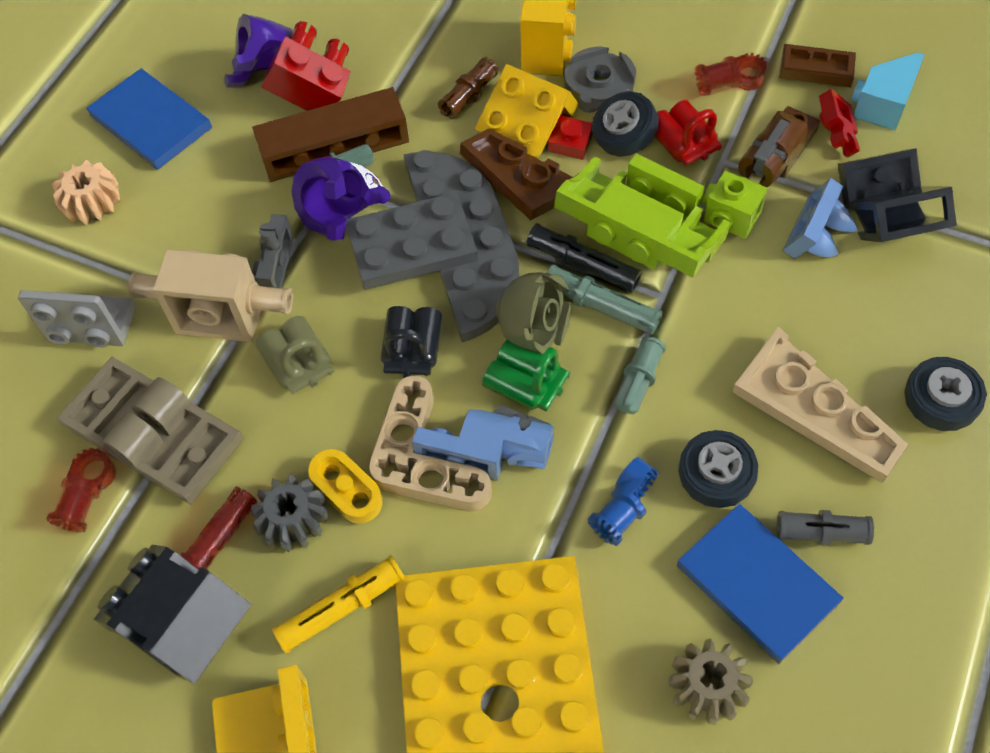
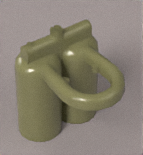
M294 316L288 319L282 325L281 330L270 329L263 332L255 342L256 347L279 384L283 388L289 389L291 394L309 385L311 388L317 386L318 380L334 372L330 365L331 358L304 316Z

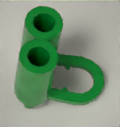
M505 340L498 352L497 359L488 366L483 376L482 386L529 409L539 408L548 411L555 397H560L564 389H562V386L566 379L570 377V372L560 367L558 351L553 347H549L544 354H540Z

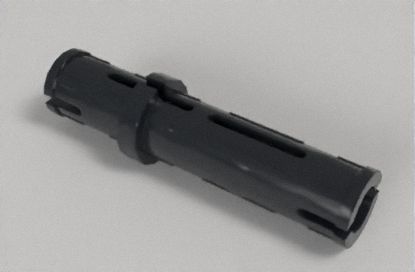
M536 223L529 232L526 241L527 246L555 257L558 264L564 266L568 263L595 277L621 287L629 293L634 292L640 281L641 269L632 267L607 254L577 242V237L573 235L563 236L541 226L539 223Z

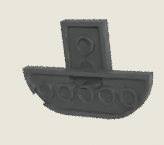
M428 150L403 154L417 202L346 219L349 237L364 290L439 271L462 342L472 340L486 333L499 323L496 315L497 302L511 281L519 277L518 257L497 198L487 178L476 167L458 157Z

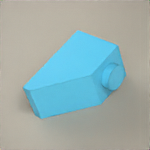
M917 52L872 66L866 81L859 79L851 99V101L857 102L854 118L896 130L925 54Z

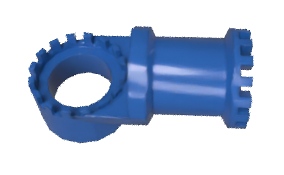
M640 457L633 459L616 481L615 489L611 493L612 499L598 514L592 513L587 519L590 527L595 530L594 533L598 534L600 532L601 535L599 537L601 539L604 538L606 543L618 546L623 540L621 534L635 519L641 520L646 514V508L641 503L640 496L643 497L645 495L642 492L643 490L648 492L649 488L646 487L648 484L650 486L653 485L651 479L656 480L658 470Z

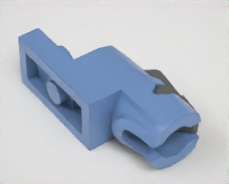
M501 405L493 412L469 410L459 437L442 428H432L429 430L417 427L412 444L414 453L477 467L484 470L491 480L498 481L504 459L508 460V465L545 469L554 440V426L533 416L525 415Z

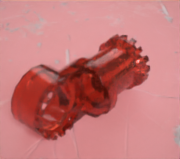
M745 53V55L735 58L733 56L724 57L723 61L708 66L699 64L696 65V72H694L696 81L699 80L696 85L699 86L698 90L703 96L710 95L711 91L726 86L730 88L738 87L747 91L756 90L764 84L767 62L764 61L763 57L759 58V54L754 56V53H751L748 56V53ZM745 68H752L757 70L759 74L751 77L749 75L745 76L740 71Z
M99 448L82 450L83 453L76 454V459L73 458L68 474L61 482L63 492L55 511L48 513L47 522L56 527H60L63 524V530L68 526V531L81 533L86 531L87 524L84 521L93 499H98L101 491L111 485L116 476L115 464ZM94 461L104 462L105 466L101 475L94 479L84 478V469L88 464Z

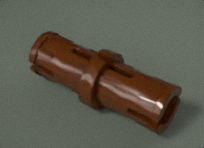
M483 57L470 72L462 74L455 81L456 85L439 100L438 108L441 113L446 117L449 116L450 119H455L471 101H476L482 95L481 91L499 74L496 63L491 59L488 60L487 57Z

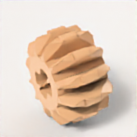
M86 159L81 166L71 163L69 171H58L59 180L52 183L54 202L58 209L72 222L80 220L87 225L92 218L102 222V215L104 213H114L113 204L120 202L118 182L114 174H111L110 170H107L101 162L93 165Z

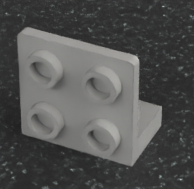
M21 290L18 296V300L45 338L61 345L75 342L87 343L99 348L106 347L107 345L124 346L136 308L133 300L126 297Z

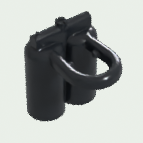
M393 306L387 310L381 350L384 373L403 374L404 378L411 375H431L432 368L436 365L442 322V314L439 310L431 307H421L413 312L410 308L404 306Z

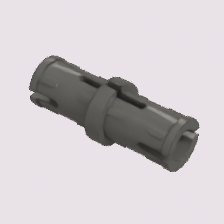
M819 510L818 514L779 511L777 515L776 530L777 538L780 540H814L818 542V545L830 546L831 542L863 543L865 545H870L873 542L874 522L872 516L832 515L830 510Z

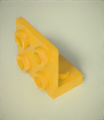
M506 64L475 129L478 133L491 129L527 147V154L539 158L561 113L573 117L579 104L569 90Z
M297 665L278 669L279 684L213 699L212 708L217 753H317L308 682Z

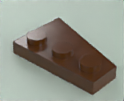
M487 129L460 144V154L471 165L476 167L530 221L553 209L556 191L566 179L574 178L559 170L560 164L548 158L543 162L527 154V147L491 129Z

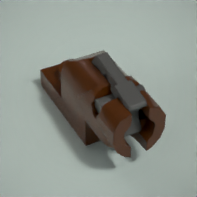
M789 106L783 112L777 111L763 132L757 136L739 161V174L749 180L756 172L763 175L759 185L769 187L779 177L785 178L817 132L820 120Z

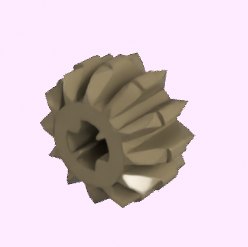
M710 638L705 640L702 651L696 645L690 643L685 648L686 657H675L672 666L678 673L670 675L669 686L681 690L674 698L677 706L688 702L692 704L688 714L690 719L695 720L702 710L706 711V720L710 725L716 724L719 712L731 721L737 715L736 706L745 707L749 702L750 697L744 690L751 687L753 678L747 674L740 673L747 664L746 658L738 657L734 660L729 658L732 652L731 644H725L721 652L715 651V644ZM704 674H708L709 680L713 675L720 681L716 690L713 689L712 683L709 688L701 683Z

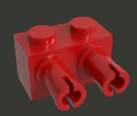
M299 21L294 26L291 39L284 37L270 63L261 88L309 111L337 103L341 100L351 73L350 70L342 67L348 55L349 47L343 42L340 50H338L340 40L333 38L327 42L324 55H319L310 50L317 35L316 28L311 25L306 33L305 29L308 23Z

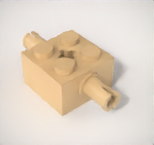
M167 249L158 276L134 272L130 276L128 285L129 294L132 298L157 299L175 334L252 342L261 311L290 314L293 306V292H291V288L282 289L258 286L247 258L231 253L219 255L200 253L192 249L184 251Z

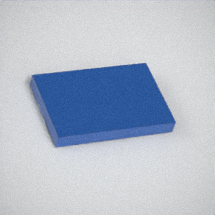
M142 68L86 108L90 117L157 170L212 128L210 120Z
M738 504L678 560L676 565L778 664L844 599L741 504Z

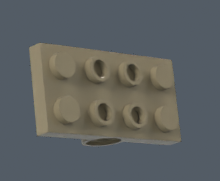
M113 356L56 418L63 427L189 505L193 503L244 439L239 430L191 403L188 397L169 381L161 377H157L153 381Z

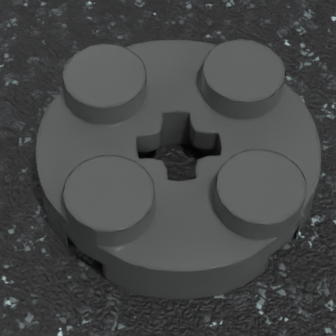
M599 46L583 49L571 58V64L568 67L566 66L564 71V86L566 90L571 92L582 111L588 113L595 112L604 101L620 92L633 91L636 69L634 63L626 54L619 51V56L608 53L609 48ZM600 75L601 78L607 79L599 81L595 80L594 76Z

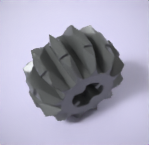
M290 474L286 483L282 485L278 480L272 478L271 486L273 489L270 492L258 489L257 496L260 503L251 505V513L256 519L253 522V527L258 535H264V541L272 548L280 543L284 551L290 552L295 541H299L302 547L307 548L309 544L307 536L309 534L321 536L322 529L319 523L327 521L328 518L326 508L322 507L326 501L321 491L315 490L313 482L308 478L298 484L297 478Z

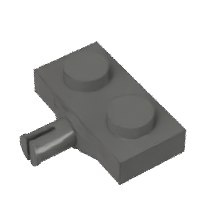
M271 214L269 223L262 224L259 228L262 253L260 260L255 261L253 264L252 274L258 286L282 288L294 238L287 215Z

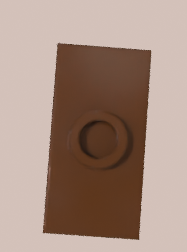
M784 44L779 78L851 88L855 73L856 52Z

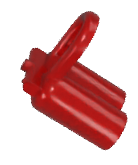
M682 100L676 103L670 112L667 110L657 112L659 122L655 137L677 162L687 166L699 159L705 161L709 158L710 154L722 149V144L718 141V134L715 131L717 115L712 109L698 112L688 100Z

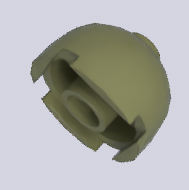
M535 272L527 273L511 281L496 306L499 325L507 340L522 348L544 354L552 346L553 342L556 345H561L569 326L571 302L563 301L562 289H569L567 283L560 275Z

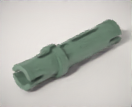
M554 264L549 268L547 273L560 275L565 280L569 290L562 289L563 296L574 300V305L580 308L586 305L643 330L650 335L654 334L660 322L658 319L662 317L663 311L653 309L595 284V280L592 277H579L558 268Z

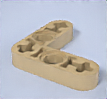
M421 376L405 377L395 388L370 459L369 469L373 481H375L379 489L385 492L466 511L483 509L488 505L492 497L491 480L484 470L414 453L412 441L417 427L426 429L434 404V396L431 384ZM415 391H420L422 397L415 399L412 407L413 414L409 413L407 396H413ZM405 424L411 426L414 429V433L408 440L397 441L391 437L392 430L398 425ZM390 463H396L397 471H392L389 477H384L381 468L387 469ZM412 466L413 468H412V470H411V476H410L411 482H410V483H407L405 474H409V475H410V469H409V468ZM427 471H437L443 476V480L435 488H425L419 484L420 476ZM455 476L456 485L452 484V493H448L451 483L450 477ZM472 482L479 483L480 491H475L473 497L466 496L465 488H469Z

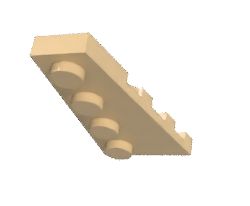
M778 326L737 380L732 392L883 483L908 443L867 406L860 407L846 394L848 389L836 378L834 380L828 378L815 366L817 361L805 350L800 352L788 341L789 335Z

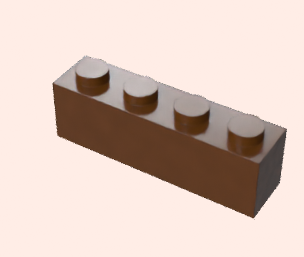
M393 87L252 126L270 182L294 176L302 164L313 159L330 156L331 152L338 155L367 144L371 148L372 153L409 143L406 117Z

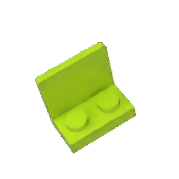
M637 153L628 163L626 186L683 213L682 223L695 206L701 207L704 191L703 185ZM661 262L657 267H661L664 263Z

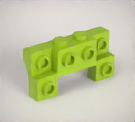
M596 156L592 158L574 178L566 179L556 191L554 208L588 224L586 236L653 270L663 262L694 277L703 263H709L725 241L731 224L730 221L724 219L718 228L714 229L700 222L703 209L697 206L682 223L683 213L626 186L627 172L620 170L613 179L599 173L601 159Z

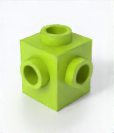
M724 171L717 184L711 182L702 199V204L706 205L704 222L713 225L717 229L724 219L731 222L728 232L746 239L762 212L768 188L745 177Z

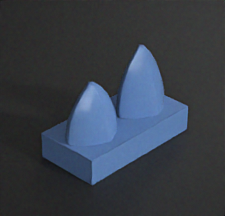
M830 178L808 196L782 251L794 259L806 251L820 257H833L839 254L833 237L825 226L841 232H856L858 230L851 214L838 200L843 188L841 184Z

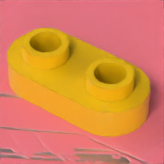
M327 449L319 452L312 458L308 473L315 489L321 491L324 498L344 518L350 522L361 524L373 520L380 513L383 500L378 485L344 452L337 449ZM331 472L340 473L334 480L326 479V476ZM357 500H368L366 506L362 508L354 507Z

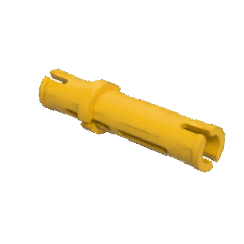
M390 555L387 559L358 577L352 574L346 578L348 583L271 629L284 652L288 654L292 649L329 628L332 624L361 606L364 610L372 605L371 600L395 586V583L404 580L405 577L392 555Z

